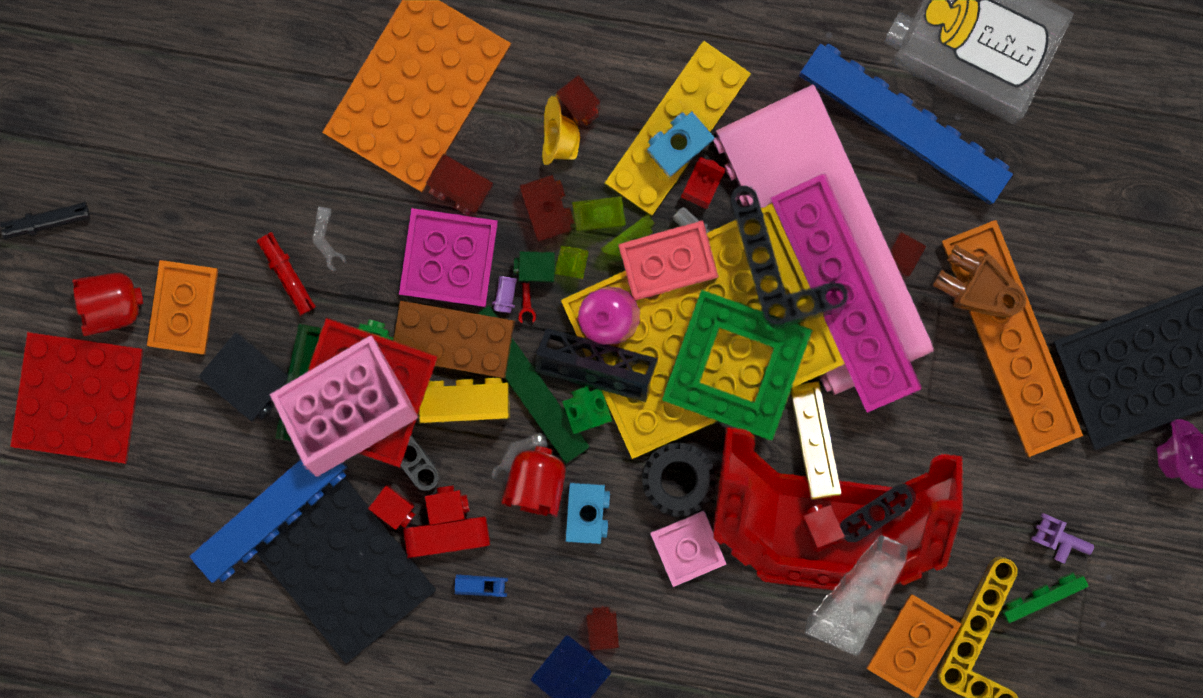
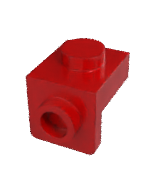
M699 157L681 198L707 209L725 172V168L719 166L713 160Z

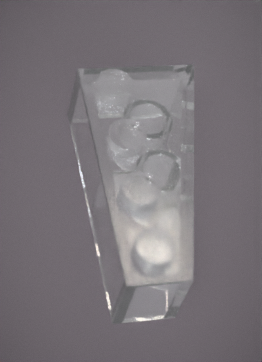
M880 535L857 561L853 569L845 574L838 586L808 616L804 633L859 656L905 564L908 546Z

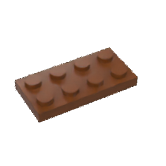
M400 301L394 341L437 355L438 358L435 366L505 378L515 320Z

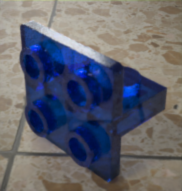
M566 635L533 674L531 681L551 698H591L611 674V670L594 657V653L586 646L582 647L572 637Z

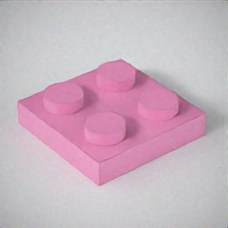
M704 510L650 533L673 587L726 565L717 541L713 539V531Z

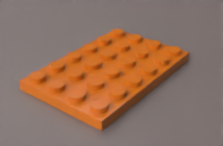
M402 0L322 133L420 192H423L509 50L511 43L440 0Z

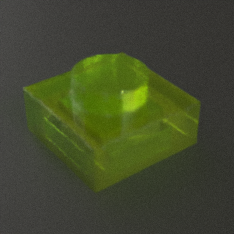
M561 246L555 274L583 279L589 251Z

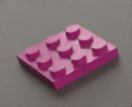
M411 208L399 295L486 307L498 220Z

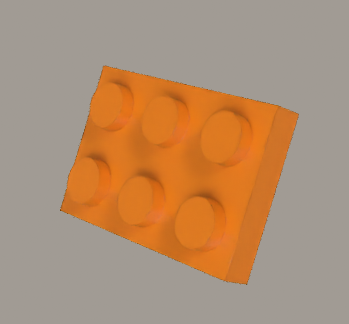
M159 260L147 346L206 355L219 269Z
M910 593L866 668L914 698H918L962 624Z

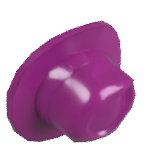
M1176 419L1171 421L1173 436L1166 443L1156 448L1158 465L1166 477L1172 479L1181 478L1191 488L1203 489V434L1186 420Z

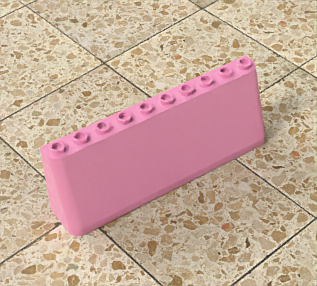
M815 86L806 87L716 130L715 134L717 137H715L713 142L718 153H724L728 163L724 166L731 181L736 179L739 187H752L757 193L761 208L772 203L771 197L818 175L826 174L910 362L934 352L925 327ZM742 195L739 197L743 207L747 205L749 207L753 203L750 196ZM845 364L820 376L826 392L832 391L833 395L855 386Z

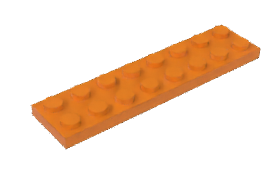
M996 220L941 241L947 258L952 253L951 251L956 244L978 258L986 254L991 255L1026 295ZM949 262L955 278L963 283L967 281L970 277L969 272ZM1008 295L1003 296L1005 307L1013 308V300ZM1026 295L1027 302L1025 308L1009 318H1000L969 311L1025 453L1027 457H1031L1082 437L1083 434Z

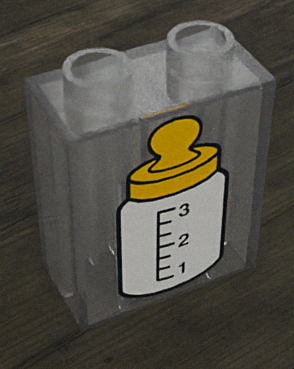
M921 0L913 17L900 11L897 13L883 43L897 49L890 64L1015 124L1023 119L1074 13L1049 0Z

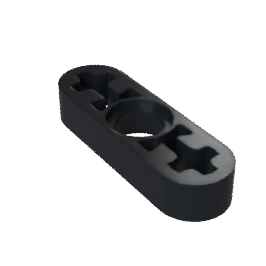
M898 484L846 517L840 524L845 536L844 539L848 542H858L907 511L914 505L916 500L913 488L907 484ZM896 491L900 494H907L908 498L905 499L906 505L903 502H899L891 508L889 502L898 496ZM878 505L884 509L885 518L882 521H876L871 517L870 509L872 506ZM864 518L866 524L857 530L858 534L856 532L850 533L848 530L851 526L850 522L856 524Z

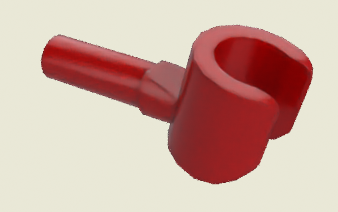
M522 283L523 308L519 312V321L523 324L522 314L529 311L533 315L532 320L534 323L536 312L531 307L529 283Z

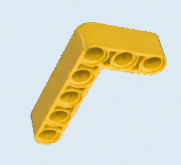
M996 557L989 562L960 622L962 625L951 641L937 671V678L943 686L966 698H999L1000 695L1006 693L1011 698H1018L1017 694L1009 688L972 671L1017 576L1015 563L1007 558ZM1000 563H1006L1009 567V573L1006 577L1000 579L996 576L995 569ZM993 589L996 592V600L994 603L987 605L983 601V594L986 590ZM980 615L984 619V625L980 630L974 631L970 627V621L974 616ZM962 642H969L971 645V652L966 657L959 656L957 652L958 646ZM950 668H956L959 672L958 679L953 683H948L945 680V673ZM983 681L985 684L984 692L981 695H973L971 693L973 683Z

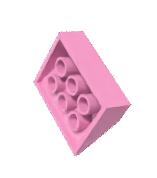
M372 335L270 394L304 466L316 477L418 418L406 392Z

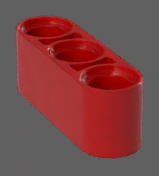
M486 516L403 529L407 558L490 545Z

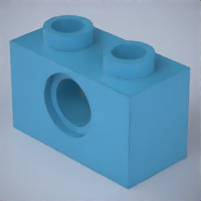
M682 112L670 123L673 128L666 134L660 131L648 141L651 145L647 149L648 154L669 178L715 139L693 112H690L687 116ZM673 136H683L687 141V146L683 150L674 149L670 143Z
M570 482L566 542L601 544V537L607 538L608 520H602L603 508L609 509L610 491H604L605 485ZM585 505H591L596 509L597 515L594 520L585 521L580 517V509Z

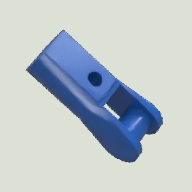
M456 575L455 594L507 597V593L504 592L505 582H508V578ZM485 581H493V592L485 591Z

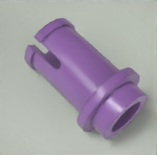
M499 276L496 300L492 302V305H495L494 311L511 314L512 308H515L513 298L517 279Z

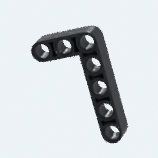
M749 186L736 188L731 196L732 209L766 324L771 328L781 329L842 311L847 304L848 291L845 286L838 282H830L786 295L757 193ZM742 195L750 196L753 200V203L747 208L740 207L736 203L737 199ZM750 223H756L761 227V231L755 236L748 235L744 229ZM755 252H766L769 255L768 261L764 264L756 263L752 259ZM765 279H773L777 283V288L772 292H765L760 285ZM830 291H838L841 293L843 300L838 304H831L827 301L826 295ZM802 299H809L813 302L814 308L810 312H802L797 307L798 302ZM774 307H781L786 314L783 319L776 321L771 319L768 313Z

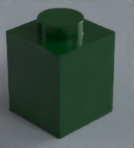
M520 251V258H514V275H519L520 282L554 283L555 252Z

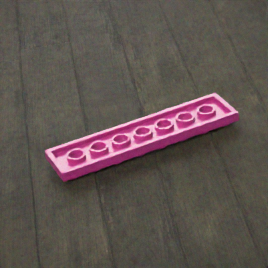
M826 174L818 175L771 197L770 199L810 287L813 288L830 282H838L845 286L848 291V300L845 308L838 313L824 316L866 412H870L922 389ZM830 291L826 295L827 301L831 304H838L843 300L841 293L838 291Z

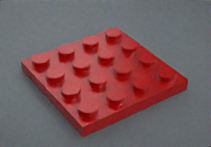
M326 318L308 372L372 335L418 416L438 356ZM416 420L359 452V454L400 468Z
M27 332L10 447L126 464L144 349Z

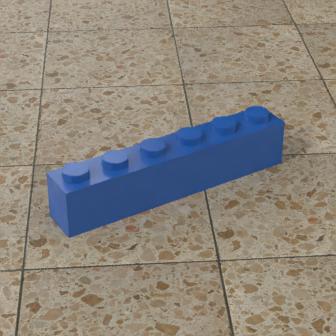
M302 460L298 461L189 557L211 583L217 580L223 583L236 572L232 567L241 560L245 564L258 553L255 548L262 541L268 544L280 534L277 528L285 521L290 525L302 515L299 511L300 508L307 502L312 506L323 497L322 489L329 483L334 487L346 477L343 471L348 466L343 461L316 477L304 466Z

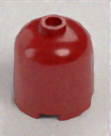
M110 273L72 280L78 315H81L83 326H81L83 336L127 327L136 321L139 314L138 305H142L144 302L141 288H135L132 280L123 273Z
M535 446L534 451L525 450L515 456L503 494L502 505L511 507L512 504L521 506L520 511L542 516L550 514L553 517H557L566 468L559 458L551 455L552 449Z

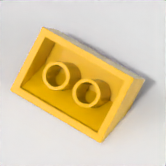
M485 378V384L473 385V379L456 380V386H444V381H430L420 407V423L510 418L509 383H502V378Z

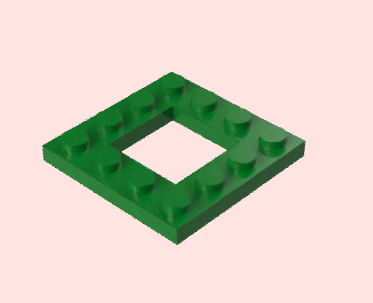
M701 290L662 400L730 426L745 429L752 434L772 441L813 329L799 324L781 329L771 328L766 324L762 311ZM768 313L770 318L777 321L782 319L780 317ZM720 328L774 347L755 402L701 383Z

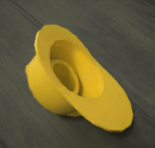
M551 96L548 99L544 113V145L542 152L544 165L551 164L553 159L574 160L579 149V129L573 120L561 115L560 103L556 96Z

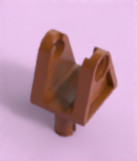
M957 244L951 251L952 253L947 261L969 272L970 277L963 283L941 270L932 285L954 297L955 303L953 306L958 309L1000 318H1009L1021 312L1027 302L1024 291L991 255L986 254L978 258L960 248ZM1004 295H1008L1012 298V309H1009L1004 306Z

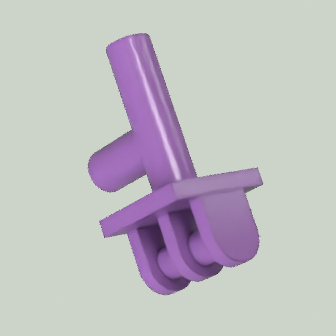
M1044 513L1041 514L1043 520L1040 525L1037 524V534L1035 537L1032 536L1031 540L1056 550L1058 543H1061L1055 555V560L1065 564L1071 548L1087 555L1093 552V544L1063 532L1067 523Z

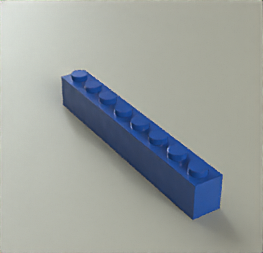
M819 44L800 72L799 76L814 85L817 89L988 205L995 202L1013 175L1008 171L1009 166L998 158H994V160L984 155L985 149L972 141L968 144L960 139L962 134L949 125L944 128L935 122L937 117L926 109L919 111L913 107V101L900 92L896 95L888 90V83L877 76L872 79L864 73L866 69L853 60L847 62L841 58L840 55L842 53L834 46Z

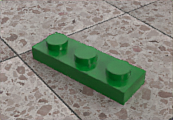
M1074 572L1058 578L1059 584L1050 588L1046 584L1031 591L1033 594L1031 597L1024 600L1021 597H1017L1005 603L1007 608L1001 610V613L1006 622L1012 623L1089 587L1083 575L1078 574L1075 576Z

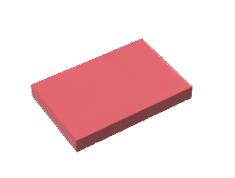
M703 220L618 244L634 301L719 277Z

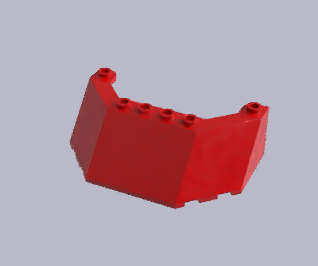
M727 427L713 539L719 544L725 543L730 547L732 555L745 566L751 565L757 571V576L764 582L880 596L887 593L890 586L897 583L906 585L922 578V573L932 568L938 571L947 567L962 514V456L938 455L931 460L927 473L903 483L913 488L916 500L914 505L901 515L858 542H848L844 539L842 543L816 553L802 522L803 517L807 515L806 511L820 504L823 505V508L831 505L840 525L846 517L893 487L839 481L840 495L811 500L806 476L778 473L754 452L755 437L751 432L745 429ZM896 491L898 496L889 502L891 508L899 502H903L906 505L905 499L908 498L907 494H900ZM874 505L870 509V515L874 520L882 521L885 518V511L881 506ZM864 518L856 524L850 522L849 532H856L858 534L857 530L866 524Z

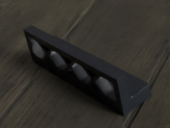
M546 328L536 353L535 372L647 402L658 358L607 344H598L589 339ZM551 339L562 342L564 348L554 350L547 348V345ZM584 348L590 350L592 355L584 358L578 356L575 351ZM608 356L617 357L621 363L609 365L604 362L603 358ZM639 363L649 366L645 375L633 371L631 366Z

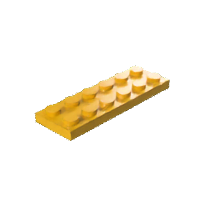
M703 41L605 181V184L653 216L690 161L669 178L648 154L647 149L651 146L648 141L660 131L666 134L673 128L670 123L682 112L686 116L693 112L708 131L711 132L751 73ZM675 135L670 140L671 146L676 150H683L687 146L686 139L681 135Z

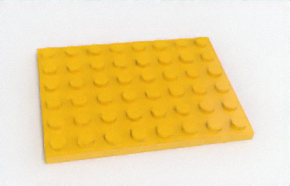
M773 203L761 208L786 295L811 288ZM736 220L707 233L719 275L718 278L636 300L637 306L640 309V323L636 332L624 342L607 344L658 358L647 402L602 390L632 459L717 421L665 402L662 398L701 290L762 311ZM750 223L745 227L744 231L750 236H755L759 234L761 227L756 223ZM757 251L752 259L758 264H764L768 261L769 255L764 251ZM626 270L561 300L578 337L589 339L581 330L578 315L583 300L591 292L605 287H620L632 295ZM765 279L760 287L765 292H772L777 288V283L773 279ZM802 299L798 302L797 307L802 312H810L814 308V304L809 299ZM774 307L769 311V314L782 319L786 314L781 307ZM824 316L798 323L813 329L792 387L845 364ZM720 328L701 383L755 402L774 347ZM583 348L586 357L592 355L590 350ZM608 356L603 358L604 362L609 365L621 363L617 357ZM638 363L631 366V368L635 372L646 375L649 366Z

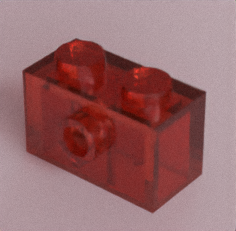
M553 175L520 185L538 242L571 232L570 225L575 224L570 207L565 209L563 207L561 197L566 195L561 180L555 181Z

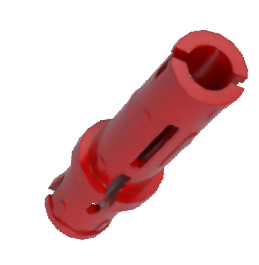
M273 232L258 239L256 242L269 261L268 267L270 270L273 269L298 310L299 315L302 316L316 308V305L290 264L288 253L284 254Z

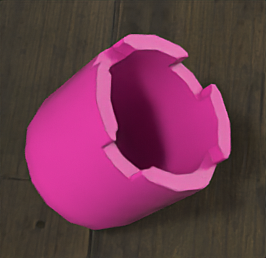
M605 287L591 292L583 300L579 308L578 321L581 330L590 340L598 344H618L626 341L636 332L640 323V309L637 306L636 300L634 301L628 291L620 287Z

